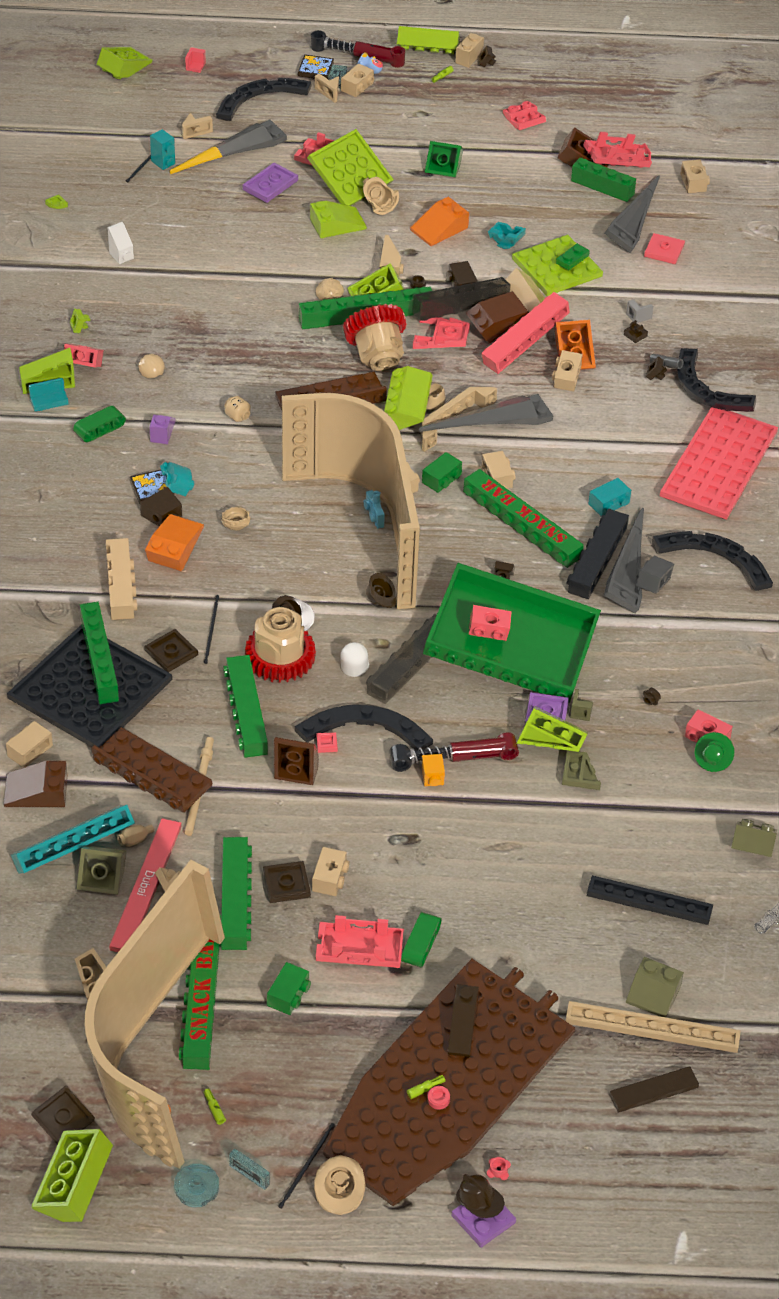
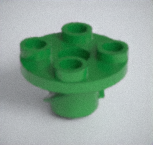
M711 732L705 734L698 740L695 746L696 761L707 771L719 772L725 770L734 759V745L722 733Z

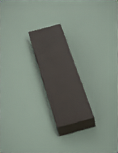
M689 1066L611 1090L609 1096L619 1113L699 1087V1082Z

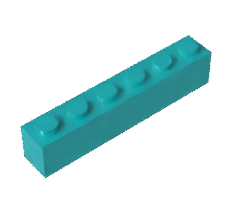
M120 805L11 854V858L18 874L26 873L135 824L128 805Z

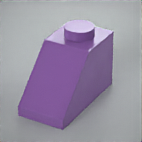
M153 415L150 424V442L168 444L176 418Z

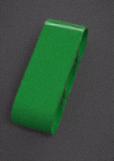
M109 406L77 421L73 431L84 442L88 443L122 427L126 417L115 406Z
M424 912L420 913L404 947L401 957L402 962L420 968L423 967L440 930L442 918Z

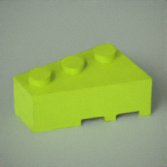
M70 348L19 367L23 394L29 393V385L59 378L64 380V389L75 387L73 358Z
M534 706L517 744L579 752L588 732Z

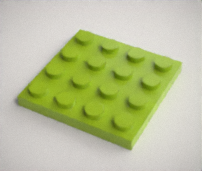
M357 129L307 157L332 193L343 205L352 206L366 198L363 192V181L366 178L379 177L386 185L394 180Z
M569 235L512 254L513 261L532 278L537 287L546 296L551 295L553 292L558 293L603 277V271L589 256L569 271L556 264V258L576 244Z

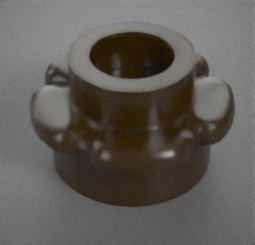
M420 275L413 276L410 281V286L413 289L426 286L424 277Z
M650 687L648 690L643 691V700L646 704H658L661 695L656 689Z

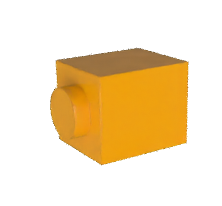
M442 754L422 755L421 768L424 786L444 785L445 769Z

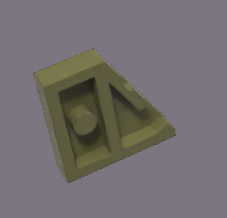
M567 750L562 785L600 790L601 782L600 780L598 781L595 775L596 771L593 765L590 764L588 754L586 752Z

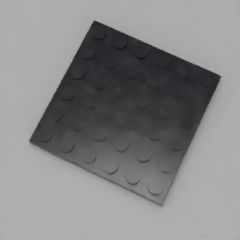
M81 624L7 693V699L90 747L95 745L100 748L121 727L123 728L173 679L172 674L107 638L118 684L119 701L99 704Z

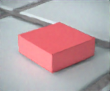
M336 732L316 734L318 753L338 751Z

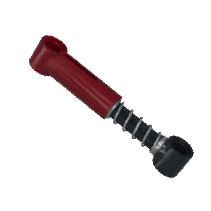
M321 30L311 33V49L313 51L321 52L332 48L333 50L338 49L339 51L352 52L357 57H361L365 52L369 57L375 56L379 61L390 63L395 68L405 65L406 50L401 46L390 48L356 41L353 44L351 41L348 43L345 40L343 42L339 41V39H330Z
M506 732L500 734L497 738L450 742L448 747L444 745L442 748L435 746L434 749L427 747L426 750L419 748L415 751L404 744H396L390 748L389 754L392 768L397 772H403L408 770L412 764H418V761H422V755L442 754L443 759L448 758L452 762L496 757L512 760L519 755V749L515 735Z

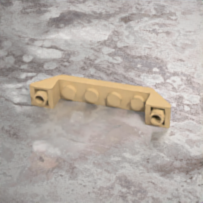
M469 387L424 418L422 426L460 415L462 411L471 407L474 403L481 408L495 404L497 388ZM438 430L421 432L422 450L424 452L437 444Z

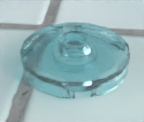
M190 1164L183 1167L177 1173L174 1180V1192L184 1205L203 1207L217 1197L219 1177L207 1165ZM200 1182V1184L194 1185L193 1183Z

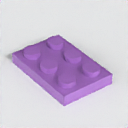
M273 163L244 183L243 190L268 203L296 183L298 175Z

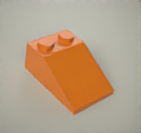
M448 196L436 202L410 227V230L428 245L433 246L467 229L469 225V212Z
M590 320L556 322L554 332L558 357L561 356L562 350L582 354L580 370L596 369Z
M170 514L153 533L145 549L148 561L183 571L204 528V524Z

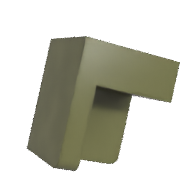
M575 689L570 718L590 721L593 702L578 699L579 689Z

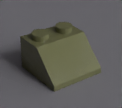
M84 846L81 848L77 890L118 895L125 869L126 850Z
M644 957L635 974L626 1003L666 1018L681 988L684 972Z

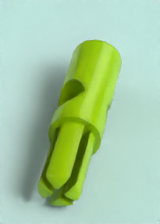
M448 66L432 78V82L435 83L454 71L453 67Z
M440 1075L432 1080H427L408 1089L407 1094L410 1099H413L429 1091L431 1088L444 1083L445 1078L443 1075Z
M207 1088L203 1093L216 1123L221 1125L226 1121V1118L211 1090Z

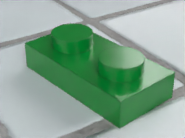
M576 243L556 258V264L569 271L587 258L590 250Z

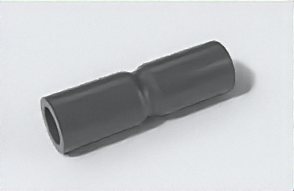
M654 353L650 356V363L659 356L664 360L663 366L676 369L683 367L682 359Z

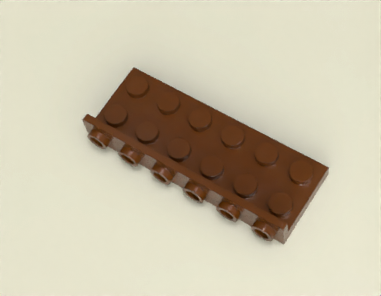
M375 371L275 391V397L281 410L282 396L337 393L357 397L372 404L387 400V388L381 385Z
M122 727L100 748L95 745L91 747L93 760L97 764H102L112 773L119 774L127 782L134 783L142 791L151 793L156 799L166 802L171 808L178 809L183 813L213 785L212 779Z

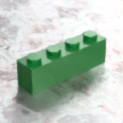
M579 158L572 166V182L628 202L635 194L636 178L583 158Z

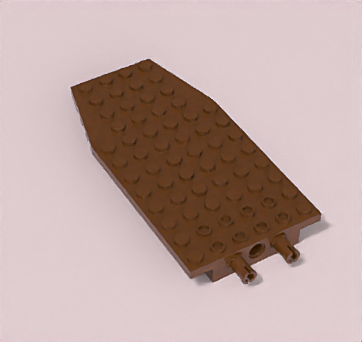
M471 958L362 1077L323 1150V1156L329 1159L342 1155L354 1159L363 1169L365 1186L390 1205L395 1206L415 1192L417 1187L431 1181L443 1169L445 1171L452 1166L453 1162L467 1156L575 1033L574 1026L549 1010L558 1001L557 994L554 992L550 995L552 990H548L540 1001L537 1002L515 987L524 977V973L520 969L518 970L517 967H514L502 979ZM457 984L479 987V1001L470 1057L448 1054ZM440 1075L444 1076L445 1082L437 1086L445 1087L450 1093V1103L446 1108H432L428 1103L429 1091L413 1099L409 1098L407 1094L408 1089Z

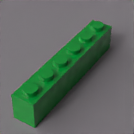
M99 601L80 604L81 622L99 704L119 701L118 684Z
M250 656L227 657L226 666H223L224 677H228V680H226L227 692L231 691L229 701L230 706H234V709H232L233 721L237 720L235 731L236 735H240L238 739L239 750H243L244 758L268 755V740Z
M223 837L221 924L225 939L221 942V950H247V941H251V929H247V924H251V912H247V907L252 906V896L248 895V891H252V878H248V874H252V862H248V858H252V845H248V837Z

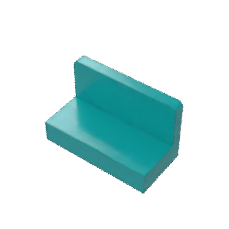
M63 378L29 385L30 402L34 412L69 405Z

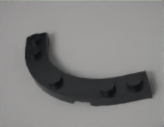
M278 78V80L272 81L261 79L249 82L236 88V92L231 95L228 94L224 98L216 113V119L232 121L239 106L257 95L271 92H290L308 95L312 87V81Z
M681 348L679 359L683 360V367L677 369L678 377L683 389L692 398L704 405L721 410L754 412L756 395L729 394L709 390V386L698 380L695 371L698 349Z
M680 531L653 536L652 542L658 554L685 549L712 552L736 564L745 573L754 591L772 588L773 581L755 555L751 556L744 550L742 545L728 538L711 533H705V535L693 534L692 531Z
M371 705L334 707L319 712L295 726V732L305 742L315 739L317 733H325L334 728L345 726V723L357 722V725L374 726V724L384 726L385 730L399 736L415 751L419 748L425 750L433 745V739L409 718L395 711Z

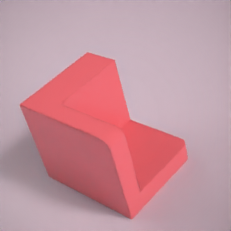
M191 47L185 57L186 70L200 73L206 63V52L203 49Z

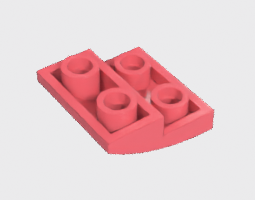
M529 101L522 102V104L517 106H509L503 110L507 120L518 130L546 122V117L539 113L537 106Z

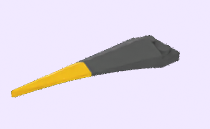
M270 119L261 124L255 123L170 170V174L228 155L274 147L286 141L287 135Z

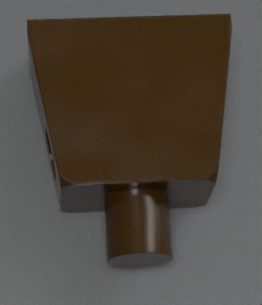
M165 487L140 502V513L145 519L160 526L170 514L182 517V504L168 487Z

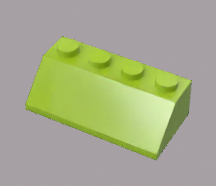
M399 26L397 46H401L405 50L413 48L419 52L430 50L432 53L445 51L446 54H454L456 47L459 45L460 35L459 31Z
M410 366L397 368L392 372L384 412L392 418L399 430L424 422L433 377L431 372Z
M100 1129L63 1131L31 1208L61 1222H82L113 1147V1144Z

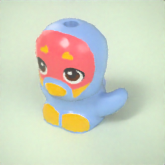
M365 52L357 63L373 69L374 74L380 73L383 69L381 61L376 59L375 56L369 57Z

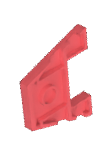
M422 309L420 323L436 324L433 337L415 335L413 349L466 346L470 323L451 317L448 320L442 318L441 314H428V310Z

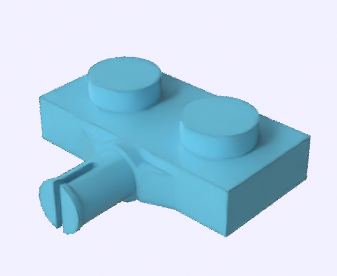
M366 491V499L363 501L364 507L369 511L370 520L375 523L377 529L383 528L385 514L380 504V492Z

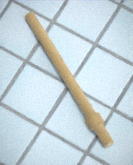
M212 737L206 738L205 746L201 750L199 772L205 776L209 761L212 760L213 756L212 747L214 739ZM201 797L190 807L184 832L188 836L193 834Z

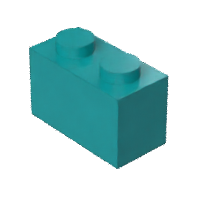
M163 129L151 134V161L162 170L174 165V137Z
M616 478L591 490L588 505L600 516L605 515L608 509L617 510L629 504L632 490L623 481Z

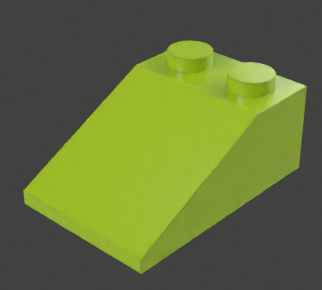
M102 47L97 65L102 67L103 71L113 74L114 78L121 79L132 76L151 64L153 60L132 47Z
M330 201L310 203V220L320 239L367 229L356 207Z
M391 263L347 288L350 296L405 290L399 275Z

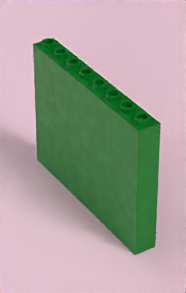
M457 563L427 638L423 654L540 694L569 698L568 703H570L601 610ZM473 605L511 611L510 631L507 641L469 635L470 616Z

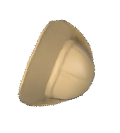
M339 1155L329 1158L321 1164L317 1170L314 1182V1191L320 1206L327 1212L338 1215L350 1213L358 1208L365 1192L363 1169L358 1162L350 1157Z

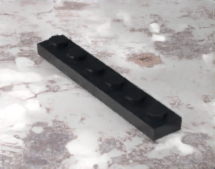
M593 875L587 890L588 897L709 925L714 905Z

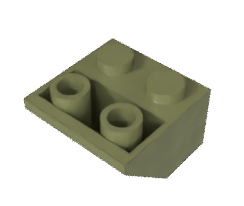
M749 819L737 821L731 848L772 857L777 829H774V825L762 823V826L754 825V821Z

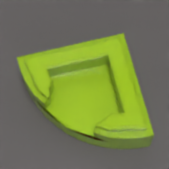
M58 194L46 199L45 205L54 209H63L68 207V202Z

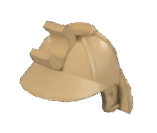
M379 177L366 178L363 181V192L367 201L372 205L373 212L385 215L393 211L399 201L398 190L393 191Z

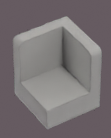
M633 299L627 303L626 315L632 322L635 320L637 323L652 319L654 306L649 304L640 307Z

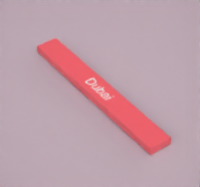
M161 819L110 943V951L119 952L145 919L159 884L155 872L159 867H166L181 830V822Z

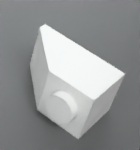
M120 222L108 227L109 254L119 264L134 259L133 244L124 223Z

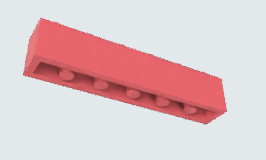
M555 292L547 296L531 312L522 317L518 323L510 327L505 334L497 338L492 345L485 348L482 352L483 364L499 374L552 329L556 322H560L570 313L569 302Z

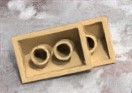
M518 268L501 284V289L504 293L513 291L528 312H531L535 306H538L545 299L532 278Z

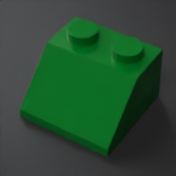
M430 141L425 173L456 178L461 165L463 147Z

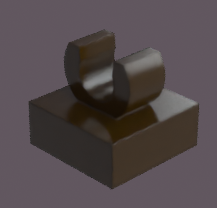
M487 45L478 56L479 64L484 68L487 64L493 66L496 63L494 59L496 56L492 53V48Z
M635 320L630 323V327L624 330V336L637 343L648 336V331L644 329L643 325L637 324Z
M658 356L648 365L646 378L652 380L656 376L659 380H662L666 376L664 373L667 371V368L663 366L664 360Z
M496 561L494 569L497 576L504 574L506 579L510 580V575H514L515 566L514 564Z

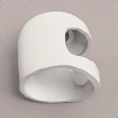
M356 642L344 646L340 655L341 670L344 674L351 677L363 675L369 669L367 649L364 645Z

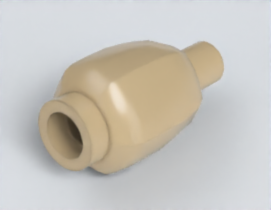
M152 824L146 827L133 825L123 829L117 835V840L120 846L131 847L143 842L147 835L155 830Z

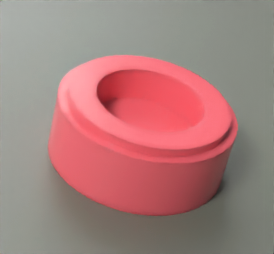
M443 1086L431 1088L428 1092L429 1105L434 1109L446 1108L450 1103L448 1089Z

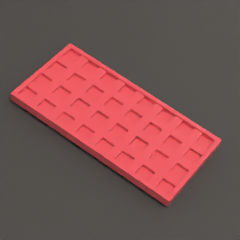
M711 407L661 489L660 497L727 520L777 434L778 427L732 411Z

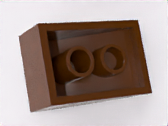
M574 127L565 138L557 158L570 167L579 158L594 163L591 155L583 145L585 140H595ZM601 164L602 166L607 168L609 166V164Z
M513 291L479 302L466 312L488 344L529 313Z
M275 737L274 779L314 785L319 763V754L315 744Z
M44 761L7 773L4 807H65L68 779L66 761Z

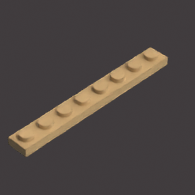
M569 1001L566 1022L571 1025L738 1053L741 1030Z

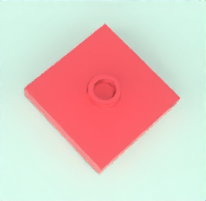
M654 233L645 250L644 257L676 264L685 245V240Z

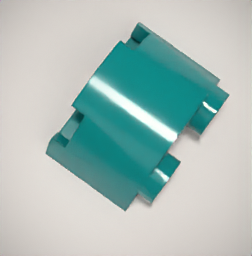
M497 222L488 231L490 239L493 237L498 243V247L510 249L525 236L526 228L516 226L512 229L506 223Z
M164 462L160 466L162 474L167 476L165 481L166 487L173 493L186 497L189 490L191 491L194 487L190 468L172 462Z

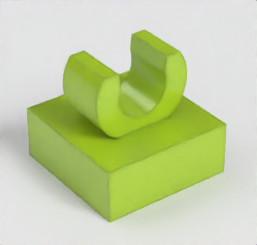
M74 309L70 324L74 333H81L82 329L88 328L85 321H91L89 315H83L81 309Z

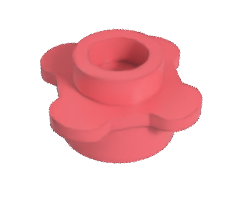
M502 1157L491 1158L489 1160L490 1168L487 1170V1176L489 1178L496 1177L501 1180H507L509 1177L507 1172L511 1167V1163Z

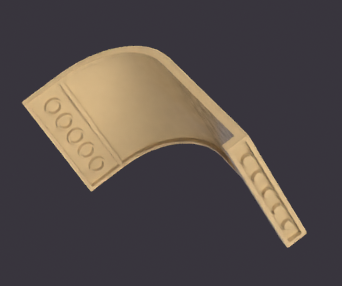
M337 393L282 396V480L340 479L353 482L368 490L379 491L380 499L390 513L398 553L397 609L416 608L420 527L402 437L397 425L382 409L357 397Z
M193 860L187 863L100 975L90 993L85 1011V1032L88 1045L114 1120L124 1134L140 1146L149 1156L155 1155L161 1158L165 1165L169 1167L173 1165L178 1169L182 1167L185 1161L166 1098L127 1077L117 1069L129 1044L210 939L221 944L225 939L209 869Z

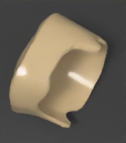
M434 383L430 387L426 409L437 410L445 404V390L440 384Z

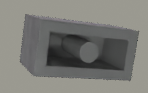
M654 555L649 561L645 562L643 568L638 569L636 586L657 594L671 579L674 563Z

